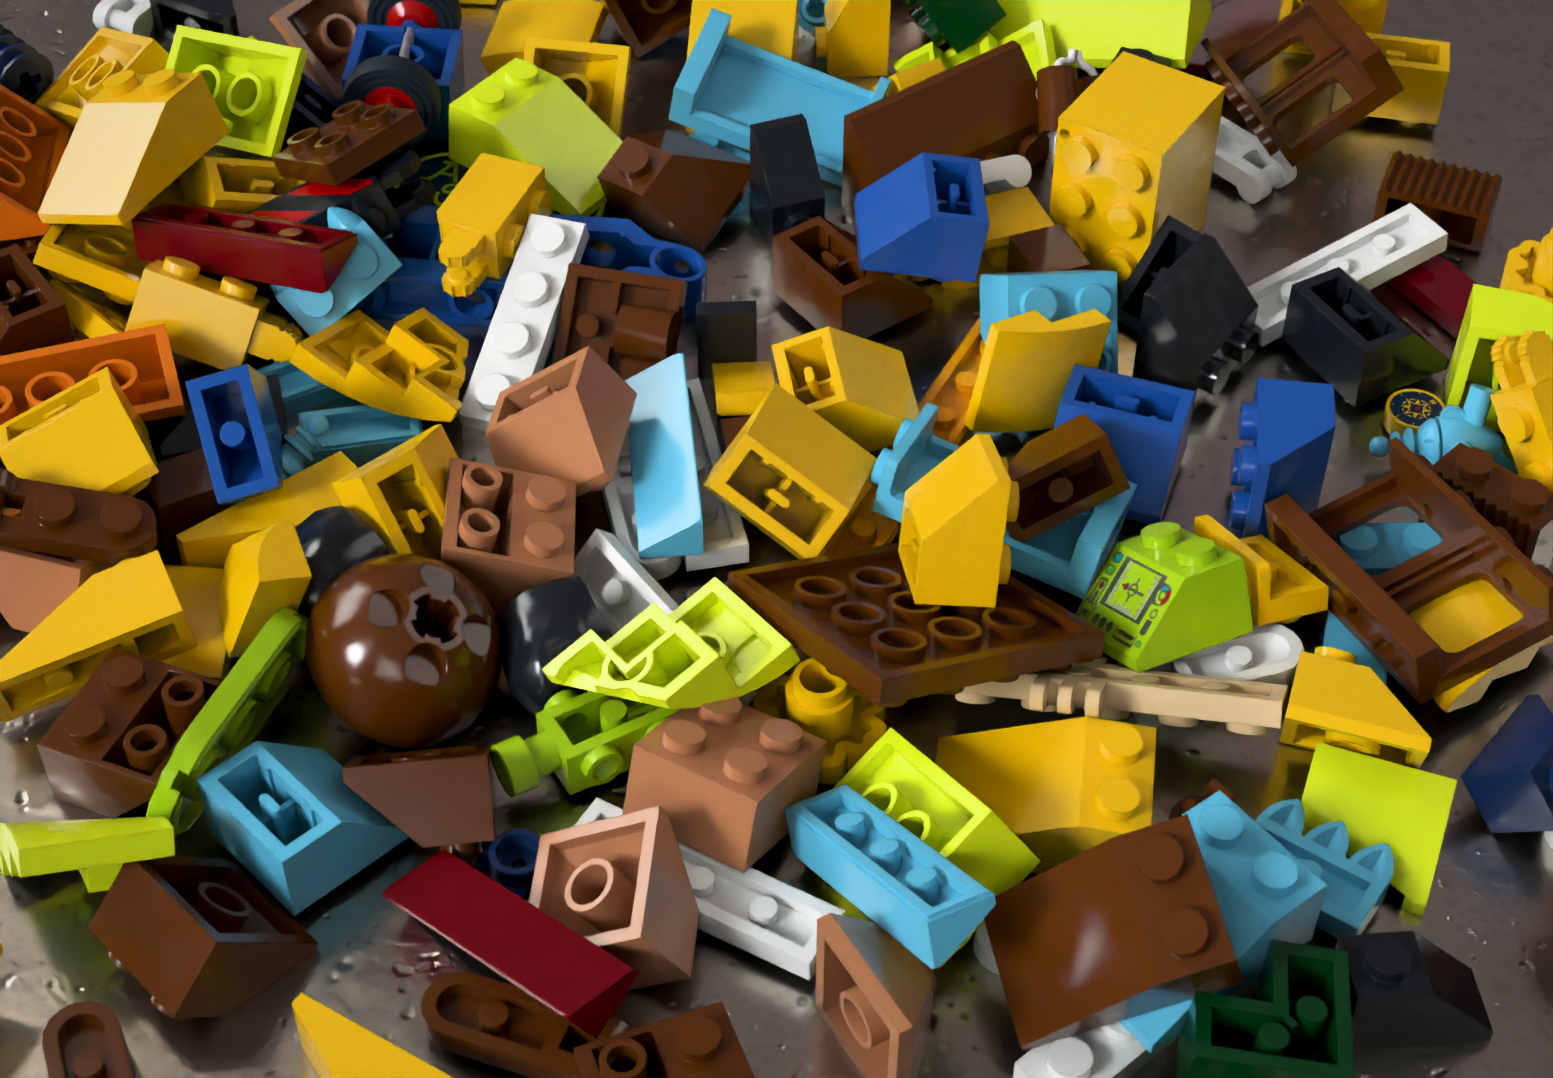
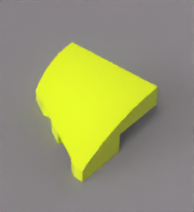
M1317 742L1301 800L1305 815L1302 834L1306 835L1312 829L1328 822H1344L1349 836V847L1345 857L1347 859L1365 847L1382 843L1388 844L1394 859V872L1389 884L1405 895L1402 908L1411 914L1423 917L1457 780Z

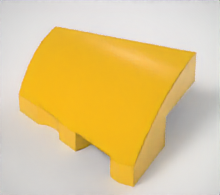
M293 521L277 522L234 543L229 550L221 577L219 597L221 626L229 658L241 657L268 620L279 609L288 606L297 612L312 574Z

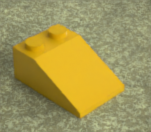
M101 27L34 104L70 126V130L74 131L85 103L104 89L102 83L106 78L123 70H133L135 74H153L164 70L169 53L153 38Z
M164 69L153 74H135L133 70H123L106 78L102 83L104 89L84 105L38 211L42 223L124 225L225 137L229 130L202 73H175L173 69Z
M1084 716L938 738L935 764L989 807L1040 859L1041 862L1030 873L1041 874L1113 837L1152 825L1156 728Z

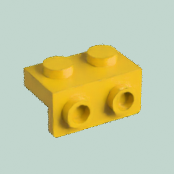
M1208 514L1194 518V534L1204 539L1213 540L1217 545L1244 557L1252 622L1257 627L1271 623H1293L1298 621L1301 616L1328 610L1329 586L1262 534L1239 539Z

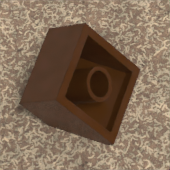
M170 856L124 863L88 926V929L109 950L108 956L110 960L120 969L131 973L152 995V1004L160 1012L177 1020H189L191 1017H227L312 956L319 944L231 859Z

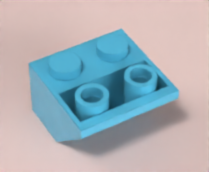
M1068 270L979 274L980 333L984 344H986L992 323L1036 310L1049 321L1055 322L1091 309H1097L1112 321L1098 369L1118 374L1117 271Z
M256 741L199 777L197 782L211 834L293 916H296L409 838L408 835L343 783V767L324 749Z

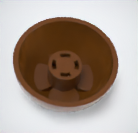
M389 554L358 563L341 573L324 589L315 602L309 616L305 649L309 670L316 688L327 705L342 721L374 741L400 748H426L448 742L461 735L478 720L489 705L498 686L502 670V638L496 615L487 598L467 576L451 565L437 559L415 554Z

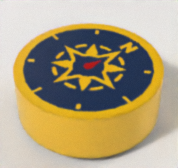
M1402 389L1388 397L1382 423L1390 435L1392 431H1398L1400 435H1403L1405 428H1412L1413 433H1415L1426 420L1439 416L1446 406L1440 398L1430 392L1420 389Z

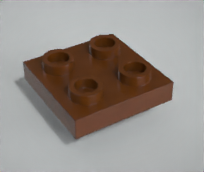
M356 100L337 108L332 113L334 120L321 128H308L291 136L287 140L289 147L273 156L272 159L282 178L338 186L426 131V128L417 109L392 107L391 103L370 105L364 104L362 100Z
M569 263L551 365L590 346L625 381L662 360L675 355L688 283L680 279Z

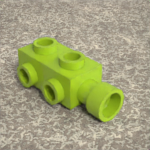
M572 689L563 690L553 695L547 701L543 711L536 713L538 734L524 740L519 735H516L490 746L491 761L502 787L511 798L539 787L540 778L555 772L571 796L593 785L605 784L617 775L630 770L634 744L679 709L663 708L592 691L579 695L577 691Z

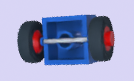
M370 0L367 9L368 24H358L342 77V105L362 100L364 104L370 105L391 103L392 107L417 109L426 131L398 147L400 150L412 149L424 142L449 141V104L462 95L465 84L463 30H460L462 13L459 0Z

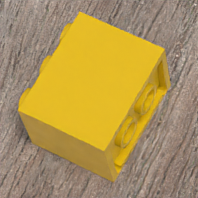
M1123 51L1058 117L1049 217L1055 225L1062 224L1089 261L1090 270L1117 271V283L1124 286L1168 215L1196 231L1203 226L1226 87Z

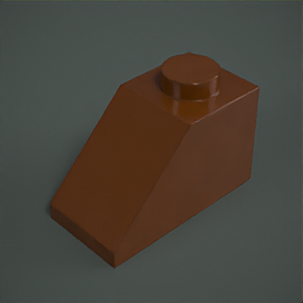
M1083 413L1028 441L1008 464V474L1011 481L1018 482L1020 499L1017 519L1015 522H1006V530L1010 538L1024 543L1130 489L1107 433Z

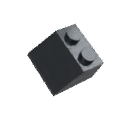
M1203 233L1144 293L1132 377L1195 391L1192 413L1210 394L1216 396L1220 393L1227 382L1230 372L1238 363L1246 364L1250 360L1259 342V332L1254 330L1258 304L1215 237Z

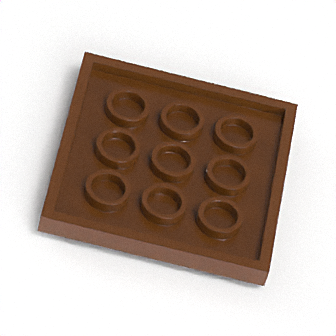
M899 543L728 572L727 587L787 639L793 647L801 649L822 664L827 672L840 677L864 694L869 702L879 706L898 707L904 705L908 699L935 693L944 695L958 694L964 690V687L991 681L999 683L1013 682L1019 678V675L1043 670L1065 671L1070 669L1075 663L1102 658L1105 632L1012 576L1009 577L1007 584H998L995 608L915 604L898 553Z

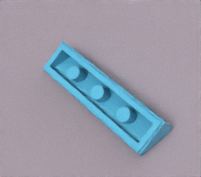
M678 353L625 380L637 393L630 418L631 426L628 436L639 559L704 554L703 517L684 353Z
M846 784L793 804L785 809L794 855L931 969H936L945 963L996 905L994 893Z

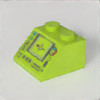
M1174 522L1150 524L1141 530V535L1118 542L1075 613L1078 617L1106 633L1103 653L1137 673L1254 631L1244 557L1217 545L1213 540L1204 539Z

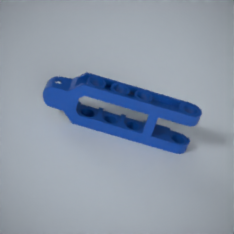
M421 206L418 210L400 218L404 228L392 233V237L381 239L403 263V266L348 314L359 309L370 318L402 320L423 307L446 324L490 327L513 262L500 280L486 277L482 284L476 287V292L482 294L486 299L485 301H470L464 296L452 298L451 295L443 291L441 277H443V273H446L447 266L440 263L438 253L441 237L436 211L440 206ZM561 214L549 215V217L585 223L589 233L588 242L595 240L605 241L615 249L611 252L602 253L592 249L587 242L580 265L684 280L688 283L682 321L695 316L696 303H705L707 298L706 261L694 249L654 239L630 219ZM678 260H684L689 264L690 268L686 270L679 269L674 263Z

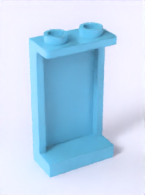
M712 8L674 86L668 119L750 151L751 124L803 114L807 121L820 178L842 187L844 116L885 98L891 80L881 76L875 91L872 92L730 37L728 33L732 16Z
M927 402L915 420L905 418L897 432L892 450L883 448L879 454L870 478V483L878 486L871 511L901 523L905 491L961 447L933 434L934 424L939 411L938 406ZM1128 481L1130 489L1024 543L1010 538L1005 529L1004 544L1010 545L1011 569L1084 599L1120 535L1137 484Z

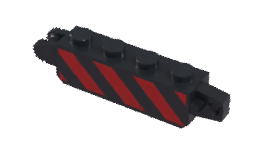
M408 149L366 167L338 186L307 181L252 209L246 214L328 227V208L339 207L360 216L383 239L404 228L400 218L430 203V200L434 199V195H436V190L431 180L429 181L428 178L424 179L423 177L422 179L417 178L415 181L404 184L388 193L385 192V190L403 182L406 178H410L420 170L421 161L418 155L413 150L409 151ZM199 272L203 276L220 282L224 275ZM241 279L255 285L258 288L256 294L268 298L274 295L268 283Z

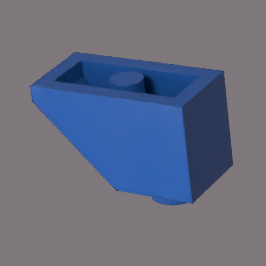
M244 364L185 382L218 505L223 506L283 488L282 434L266 376L248 364Z

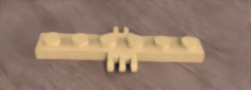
M1102 657L1091 662L1075 663L1070 669L1065 671L1043 670L1019 675V678L1013 682L999 683L991 681L964 687L962 692L955 694V699L969 704L993 703L995 697L1020 699L1021 706L1032 711H1057V713L1072 715L1076 708L1084 709L1085 716L1113 720L1128 718L1130 712L1157 715V722L1173 727L1197 726L1199 720L1226 722V729L1231 732L1243 735H1263L1268 733V727L1281 729L1286 713L1288 685L1151 670L1137 673L1130 668L1109 664V658Z

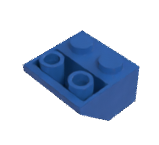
M922 152L856 194L854 210L860 270L886 272L891 275L904 274L930 277L940 282H952L954 280L975 282L989 228L980 159Z
M1075 364L1059 403L1054 428L1084 413L1105 431L1127 481L1137 484L1126 519L1147 524L1161 522L1187 446L1195 391Z
M1257 378L1253 403H1241L1238 440L1246 441L1245 445L1241 446V449L1233 448L1230 485L1240 486V491H1233L1229 519L1230 528L1240 529V539L1262 534L1269 540L1264 504L1286 493L1307 514L1318 509L1336 427L1334 384Z

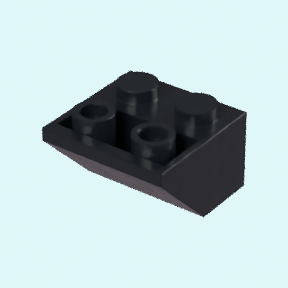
M1340 267L1297 282L1291 286L1281 339L1329 384H1334V388L1354 407L1448 368L1450 360L1376 294Z

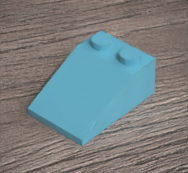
M1219 790L1182 815L1188 814L1245 982L1213 993L1233 996L1258 977L1272 940L1305 944L1312 939L1328 885ZM1192 999L1118 1022L1152 1054L1181 1033Z

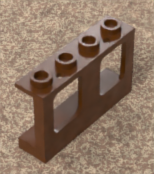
M1301 0L1303 5L1226 60L1221 57L1208 38L1201 41V44L1211 57L1203 65L1216 84L1226 87L1225 96L1235 110L1239 112L1268 154L1272 156L1280 151L1292 167L1404 90L1381 50L1336 0ZM1304 41L1315 54L1313 61L1264 96L1259 98L1252 97L1243 85V80L1293 43ZM1330 84H1341L1352 97V101L1294 142H1287L1276 128L1278 121Z
M1394 438L1388 441L1391 472L1309 514L1287 493L1264 504L1269 540L1329 586L1328 610L1421 705L1553 635V574L1541 564L1535 565L1516 547L1514 540L1505 529L1499 526L1494 527L1479 514L1471 499L1463 491H1454L1437 475L1433 465L1423 455L1416 456L1399 439ZM1402 506L1413 510L1443 539L1440 544L1379 575L1367 574L1335 542V539L1340 535L1393 508ZM1476 579L1489 582L1523 615V618L1514 624L1457 653H1449L1441 649L1409 616L1411 612Z

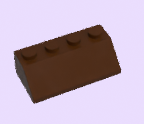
M1012 40L845 115L842 206L855 216L854 201L858 192L922 152L980 159V161L1009 155H1021L1028 160L1030 166L1048 159L1049 140L1040 138L1038 132V104L1035 94L1037 81L1021 45Z

